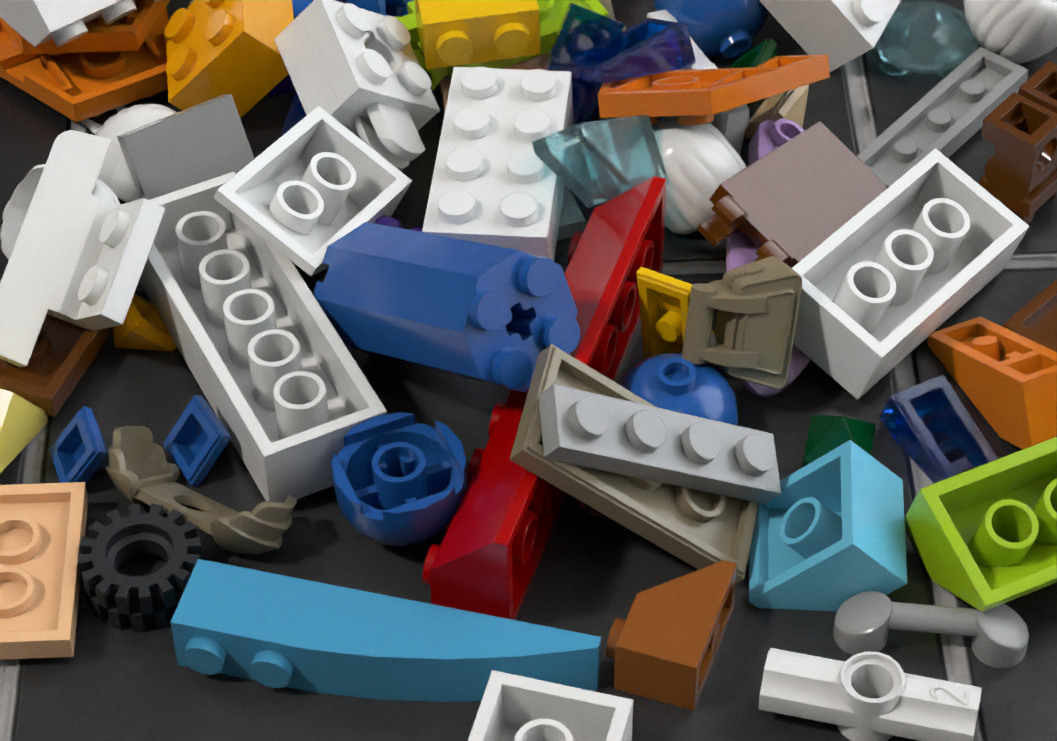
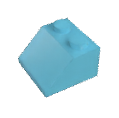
M851 440L780 480L782 494L766 504L759 503L749 552V602L757 608L837 611L843 602L853 595L866 591H877L888 595L907 584L903 480Z

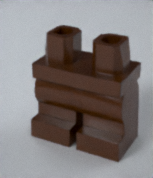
M1051 61L1044 64L1019 87L1018 94L1013 92L983 119L981 138L995 144L994 155L985 164V174L980 178L979 185L1026 224L1033 219L1034 212L1049 198L1057 197V64Z

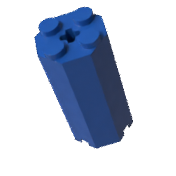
M364 222L327 246L322 264L329 265L325 281H317L313 296L346 347L523 393L530 387L539 353L552 344L569 354L577 347L580 339V327L576 321L577 307L561 265L556 264L553 260L534 256L516 249Z

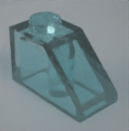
M648 114L579 123L532 142L535 154L587 207L602 205L653 176L666 178V185L669 184Z

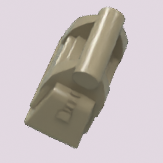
M770 256L728 270L722 280L712 281L707 284H693L691 286L681 358L690 361L692 364H705L707 361L715 363L720 371L726 372L732 377L773 389L784 388L787 384L802 288V276L777 257ZM718 309L715 333H711L714 310Z

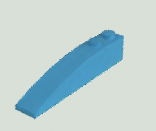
M202 559L197 560L170 622L178 665L189 667L207 675L219 673L254 680L271 688L289 687L309 692L377 700L466 702L482 701L492 670L590 691H597L600 682L601 637Z

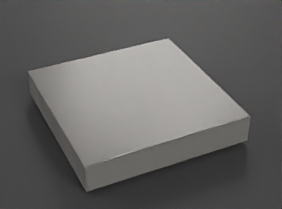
M232 94L221 95L117 136L140 199L146 198L150 200L231 172L237 174L255 159Z

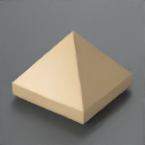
M809 84L767 97L751 117L744 136L747 139H752L760 124L768 119H772L775 122L779 119H788L803 128Z

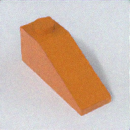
M981 316L935 331L927 337L929 348L1000 438L1023 450L1057 437V352Z

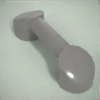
M877 591L862 592L853 595L843 602L835 614L833 637L836 644L843 651L851 655L862 652L881 651L887 643L889 629L972 636L971 648L974 655L982 663L995 668H1009L1020 663L1026 655L1029 641V631L1020 615L1005 604L981 612L978 609L891 602L890 598L884 593Z

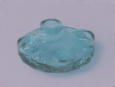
M907 0L899 3L873 50L878 54V68L888 75H903L910 71L921 74L937 73L945 78L978 49L979 42L973 36L963 11L942 2Z

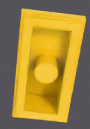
M641 266L636 275L644 359L663 353H682L691 286L693 284Z

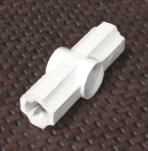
M770 648L763 672L758 709L836 724L841 734L850 741H887L892 736L919 741H973L982 688L904 673L898 662L890 656L879 652H862L853 655L844 662Z

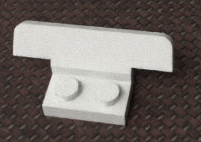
M75 130L65 131L55 139L0 282V359L18 367L27 366L46 314L92 331L123 325L166 208L146 198L116 205L104 198L92 195L112 139Z

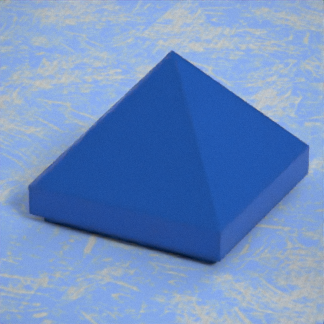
M194 395L163 442V446L178 465L190 485L199 487L229 447L231 436L204 398L200 395Z
M83 406L49 449L60 483L85 482L87 486L109 465L108 446L91 408Z

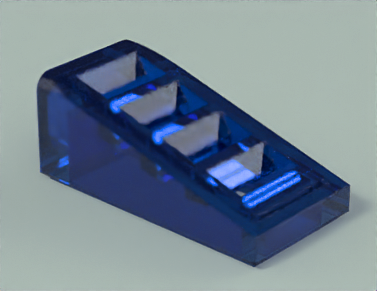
M647 18L567 61L564 69L565 71H570L572 77L608 83L684 69L694 65L696 60L687 25L679 22Z
M944 375L891 395L879 417L893 439L933 483L999 459ZM930 415L935 422L925 425L921 418ZM945 432L950 439L937 444L933 437ZM959 449L965 455V457L951 463L945 457V455Z

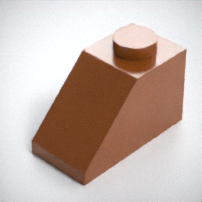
M723 560L636 594L627 618L617 617L614 620L607 640L606 658L615 660L614 689L688 710H695L734 608L737 563Z

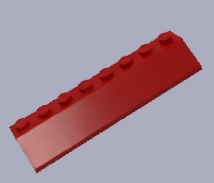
M653 176L594 208L584 232L575 231L569 246L568 267L564 275L578 310L576 321L580 327L579 343L569 355L614 382L617 379L640 324L636 272L641 266L659 273L663 269L666 178ZM509 389L510 395L506 403L498 401L493 409L489 423V441L485 449L477 447L471 457L467 474L468 487L454 518L445 528L446 535L441 545L433 544L427 553L422 580L424 584L430 585L431 604L515 620L568 494L509 460L528 390L523 393Z

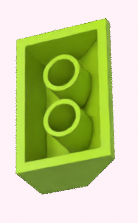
M1057 437L919 489L904 518L905 532L933 582L981 612L1057 582Z

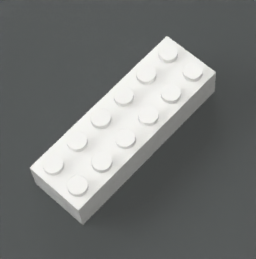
M231 172L150 199V201L166 209L139 282L167 327L174 343L212 409L230 434L234 447L264 499L272 502H285L289 495L299 499L334 486L331 462L334 453L337 457L338 453L345 446L344 436L353 427L375 416L387 415V410L292 261L213 198L216 191L236 175L235 172Z

